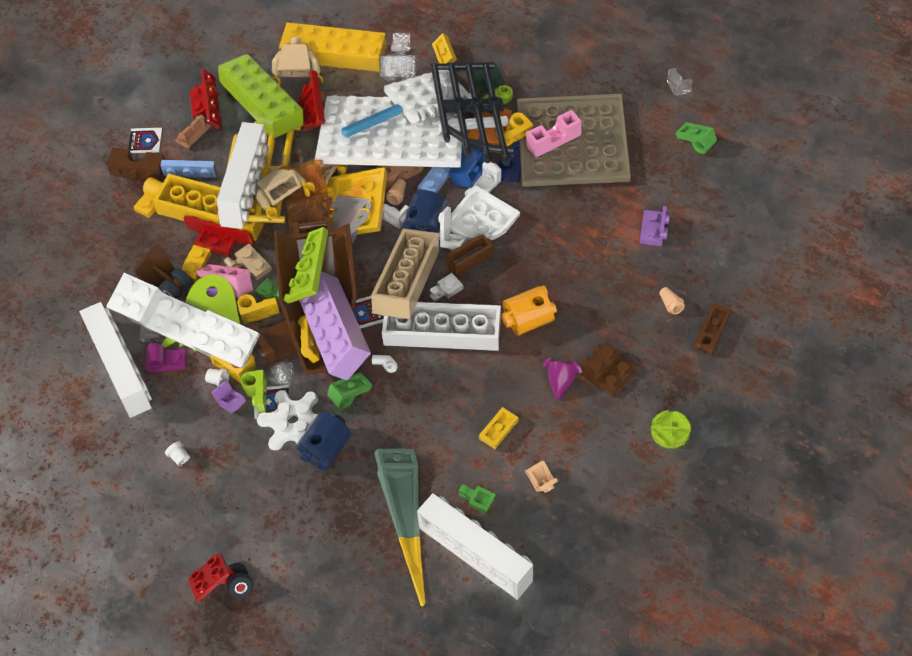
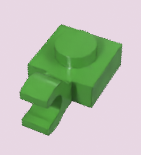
M266 278L255 290L256 295L264 300L275 297L276 301L279 302L278 284Z
M462 484L458 491L460 498L469 500L468 506L484 514H487L496 498V494L480 486L473 490Z

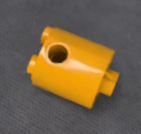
M543 285L504 300V313L501 314V318L505 327H511L514 333L519 336L553 322L555 319L554 313L557 312L554 302L549 301L547 288Z

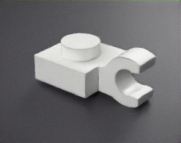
M451 273L439 280L437 286L430 289L432 293L430 297L434 302L444 295L450 298L463 290V284Z

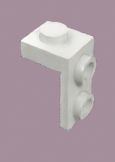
M484 162L482 165V175L473 187L476 185L490 193L501 182V168L495 163ZM469 188L465 192V196L471 191L472 188Z
M446 207L439 214L438 219L440 223V247L453 251L467 243L468 239L460 235L450 234L451 207Z

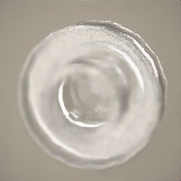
M280 362L271 368L267 378L272 384L286 385L292 381L291 378L296 369L292 362Z

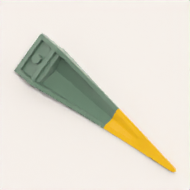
M377 449L375 451L378 466L377 474L420 605L423 607L425 605V593L417 515L419 509L418 463L414 449Z

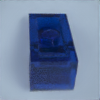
M513 143L514 153L509 154V166H505L502 159L499 161L498 166L501 168L502 181L520 182V143Z

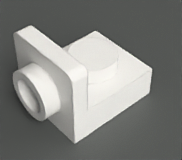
M384 204L382 219L400 229L403 226L409 206L405 205L399 212L397 208Z

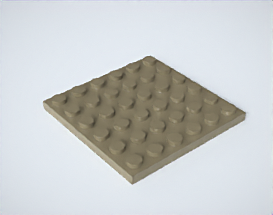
M622 94L517 99V111L524 114L532 122V129L542 125L548 131L555 126L558 116L570 110H573L582 121L580 136L537 158L526 146V136L519 140L522 187L630 182L631 175Z

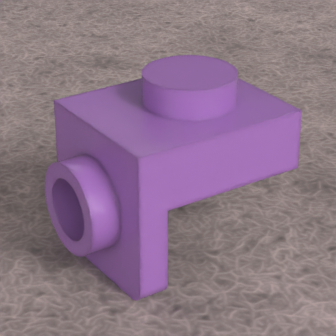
M227 381L222 382L211 392L219 406L231 414L246 402L243 395L233 390Z

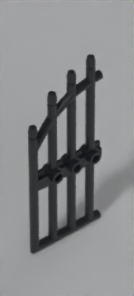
M495 63L431 64L444 141L446 143L450 142L451 135L462 142L466 157L471 156V147L482 150L486 163L491 162L490 152L501 153L503 164L509 166V154L514 153V148L506 145L499 111H504V103L502 98L495 95L490 69L495 68ZM473 69H483L489 98L482 99L478 97ZM438 70H449L454 99H443ZM456 70H466L472 99H464L460 96ZM464 112L475 114L480 142L468 137ZM482 112L493 114L499 146L488 144ZM446 113L457 115L460 132L448 125Z

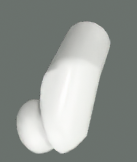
M372 355V364L382 365L390 373L397 370V363L391 356Z

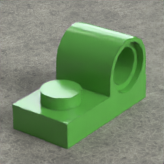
M686 122L676 132L678 139L691 141L694 149L700 154H705L717 141L714 128Z
M359 372L352 375L348 381L341 379L331 383L327 395L340 410H344L352 404L355 396L370 391L372 384Z

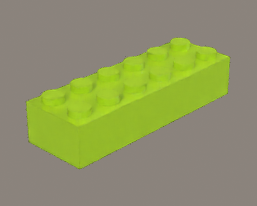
M248 54L218 66L219 82L259 124H264V129L273 138L304 125L303 109Z

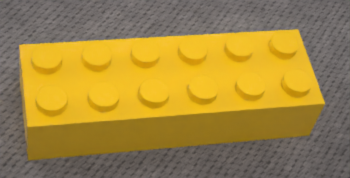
M288 22L279 45L280 51L284 44H291L292 37L301 38V44H306L307 48L313 51L319 61V66L374 72L381 71L387 49L385 33Z
M172 174L167 175L153 200L157 214L184 221L185 215L195 216L201 220L220 224V221L216 220L218 211L217 198L221 187ZM253 196L252 208H249L248 210L249 214L253 215L255 212L257 198L255 196ZM262 209V215H266V210ZM245 222L243 229H234L250 232L253 240L256 241L266 222Z

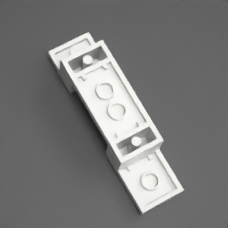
M126 273L121 277L106 306L126 316L136 324L209 357L210 355L215 356L241 369L244 368L260 336L258 332L209 310L204 312L170 297L157 287Z

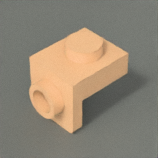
M544 460L525 470L536 492L543 491L546 493L555 488L554 484L558 482L557 478H553Z

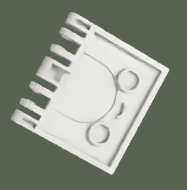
M438 70L443 99H454L449 71ZM426 73L384 86V92L395 105L399 104L402 107V113L411 124L419 122V119L421 121L425 120V113L431 118H434L435 115L439 116L432 73ZM458 82L460 96L464 99H472L471 93L469 94Z

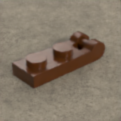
M713 304L693 349L698 351L700 349L704 350L706 354L712 356L731 315V309ZM703 340H709L710 344L704 343Z

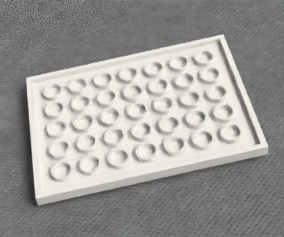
M333 95L326 98L324 108L325 123L321 125L315 164L461 168L462 142L450 135V142L446 143L442 132L438 128L440 117L435 115L434 118H431L426 113L425 120L421 121L419 119V122L413 124L401 113L345 138L341 131L343 127L395 104L389 97ZM446 114L447 120H458L456 114Z

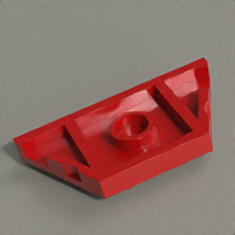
M310 70L309 85H304L297 103L303 109L304 125L301 126L303 131H310L325 123L324 105L321 99L322 92L320 91L318 73L314 70Z

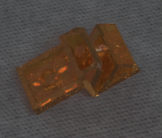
M323 160L287 166V170L297 171L306 179V183L312 182L315 187V193L309 190L310 196L308 197L304 194V188L300 187L291 193V200L286 201L290 234H295L294 222L326 221L329 218L328 215H331L333 211L331 197L327 193ZM316 229L300 231V234L309 233Z

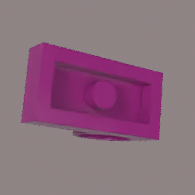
M150 344L146 347V369L148 372L186 369L187 352L185 349L165 350L160 344Z

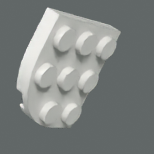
M475 185L451 213L450 232L467 237L468 241L481 234L487 239L494 240L509 230L520 216V212Z

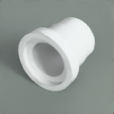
M210 368L206 372L205 380L207 383L218 387L222 382L229 381V371L227 369L218 370Z
M181 441L173 443L165 451L167 457H171L178 466L183 465L190 458Z

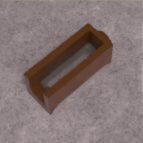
M483 234L477 236L446 254V267L458 279L463 272L487 258L493 257V242Z

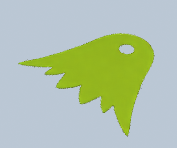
M211 274L203 276L194 283L186 298V304L204 312L209 310L240 324L234 290L227 279L220 275ZM211 286L216 287L218 291L214 297H209L206 293L207 289ZM166 337L161 345L166 348L176 341Z

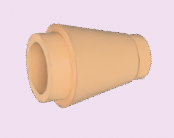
M398 179L386 193V199L390 204L399 205L403 202L406 188L404 180Z
M668 287L661 289L659 295L667 311L672 314L680 313L685 306L684 300Z

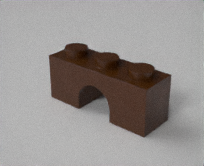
M112 148L106 165L110 175L116 177L122 176L145 180L153 177L161 181L164 174L160 165L161 161L165 160L164 154L146 152L145 157L141 161L133 162L134 160L129 149Z

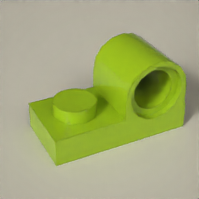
M264 370L244 373L241 377V384L245 394L252 397L253 407L257 408L259 414L267 413V378Z

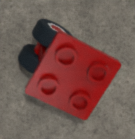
M220 552L210 557L206 564L199 570L194 571L188 579L195 600L198 602L219 584H227L228 592L234 598H244L253 589V582L248 575L246 567L239 563L228 566Z

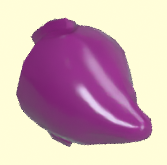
M549 357L542 365L544 368L547 367L549 383L554 397L558 400L562 398L565 391L574 382L578 372H582L580 365L575 360L573 363L557 362Z

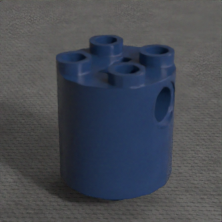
M419 190L415 192L411 198L402 229L439 233V214L447 207L446 200L440 194L433 191Z
M326 412L318 413L296 444V449L300 452L299 458L306 463L310 461L319 470L325 472L351 437L352 433L346 426L344 418L335 413L332 415Z

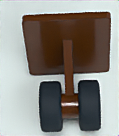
M155 244L133 269L139 280L159 288L164 294L177 300L181 296L179 289H187L192 284L191 278L184 271L178 268L174 269V266L158 244Z

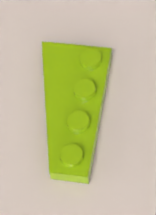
M325 227L311 231L308 234L301 252L304 256L296 265L297 274L295 279H291L289 283L291 287L290 292L285 294L283 299L288 304L315 295L318 292L328 237V230Z

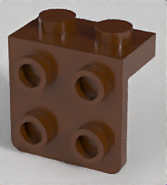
M285 320L262 332L256 323L249 327V329L260 334L255 345L259 348L258 352L261 358L266 359L270 366L297 352Z

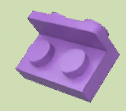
M663 206V212L644 210L640 244L662 246L663 239H667L668 228H664L665 224H669L670 213H666L667 206Z

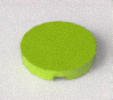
M667 410L654 417L650 430L652 438L657 444L672 449L678 448L688 441L691 425L687 417L678 411L669 412Z

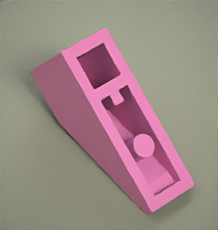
M208 264L196 271L197 275L201 278L206 275L215 274L227 279L237 299L253 291L248 269Z

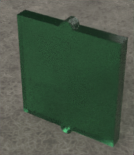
M495 64V68L490 69L494 89L505 85L499 68ZM473 69L477 93L488 92L483 69Z

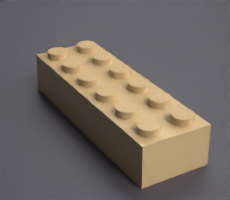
M402 229L371 295L372 314L406 319L411 318L439 253V233Z

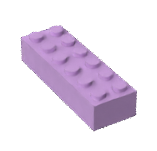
M321 271L317 294L300 299L299 301L328 373L348 381L371 352L339 279Z

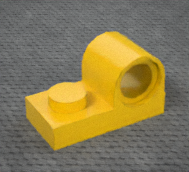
M517 112L511 116L504 132L507 146L524 138L526 132L532 129V122L524 114Z
M149 177L145 181L143 186L144 195L134 206L136 212L148 218L152 216L156 211L153 200L163 182L153 177Z
M245 294L240 296L237 301L244 325L280 313L275 297L256 303L252 295Z

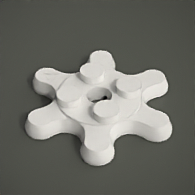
M278 391L275 395V402L278 404V408L274 412H263L258 415L257 423L259 426L271 427L274 430V435L268 442L271 450L281 449L287 441L298 443L318 415L312 411L313 406L318 402L316 393L312 391L307 392L302 399L293 401L289 398L287 392ZM293 415L298 418V421L295 423L287 421Z

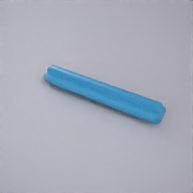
M396 104L345 126L341 129L342 135L347 138L402 113V107Z

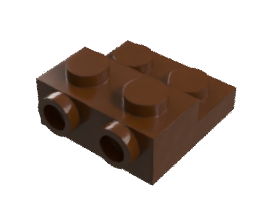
M605 342L602 346L600 344L596 346L593 351L594 355L590 359L588 357L584 359L581 364V376L613 397L636 372V366L621 357L620 351Z

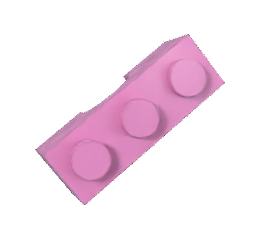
M570 110L557 117V122L552 129L546 131L540 125L526 132V146L537 158L580 136L582 121L573 110Z

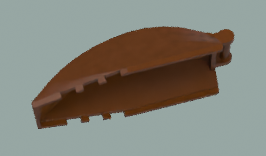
M327 218L326 221L308 223L294 222L295 234L274 231L279 302L305 375L326 373L328 370L320 350V360L312 363L309 358H305L302 355L301 326L298 324V320L305 313L299 300L289 304L283 300L285 294L290 292L291 287L289 283L291 279H295L297 274L296 265L304 256L301 252L309 233L300 234V231L322 227L327 228L328 237L321 271L339 279L353 314L357 297L350 223L333 230L331 218Z

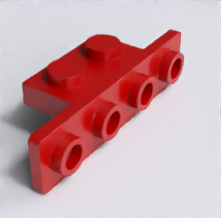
M203 69L201 71L202 84L190 91L192 116L196 119V116L207 115V122L219 130L221 128V117L215 83L216 78L212 73Z
M185 215L183 218L187 229L200 232L194 244L210 249L211 252L229 256L236 242L245 245L250 244L251 246L254 244L252 234L246 230L221 227L220 224H216L213 221L201 220L195 216Z

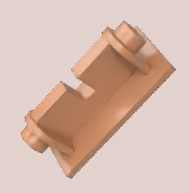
M203 115L196 116V119L190 123L191 125L178 134L175 142L189 149L211 127L204 122L206 119Z

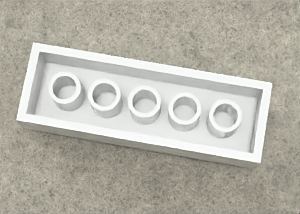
M242 122L217 198L221 227L243 229L244 223L248 221V210L252 208L253 195H256L257 182L261 179L260 170L264 169L265 156H268L269 146L266 145L267 132H264V124Z
M99 302L79 311L129 417L132 418L151 409L149 401L152 398L107 307L104 308L102 303Z
M417 302L410 319L384 316L382 328L384 346L499 351L501 306Z
M432 493L418 509L419 528L517 600L533 582V564L528 557L517 554L508 543L503 544L493 532H487L482 529V526L476 520L468 519L459 508L454 509L444 497H438Z

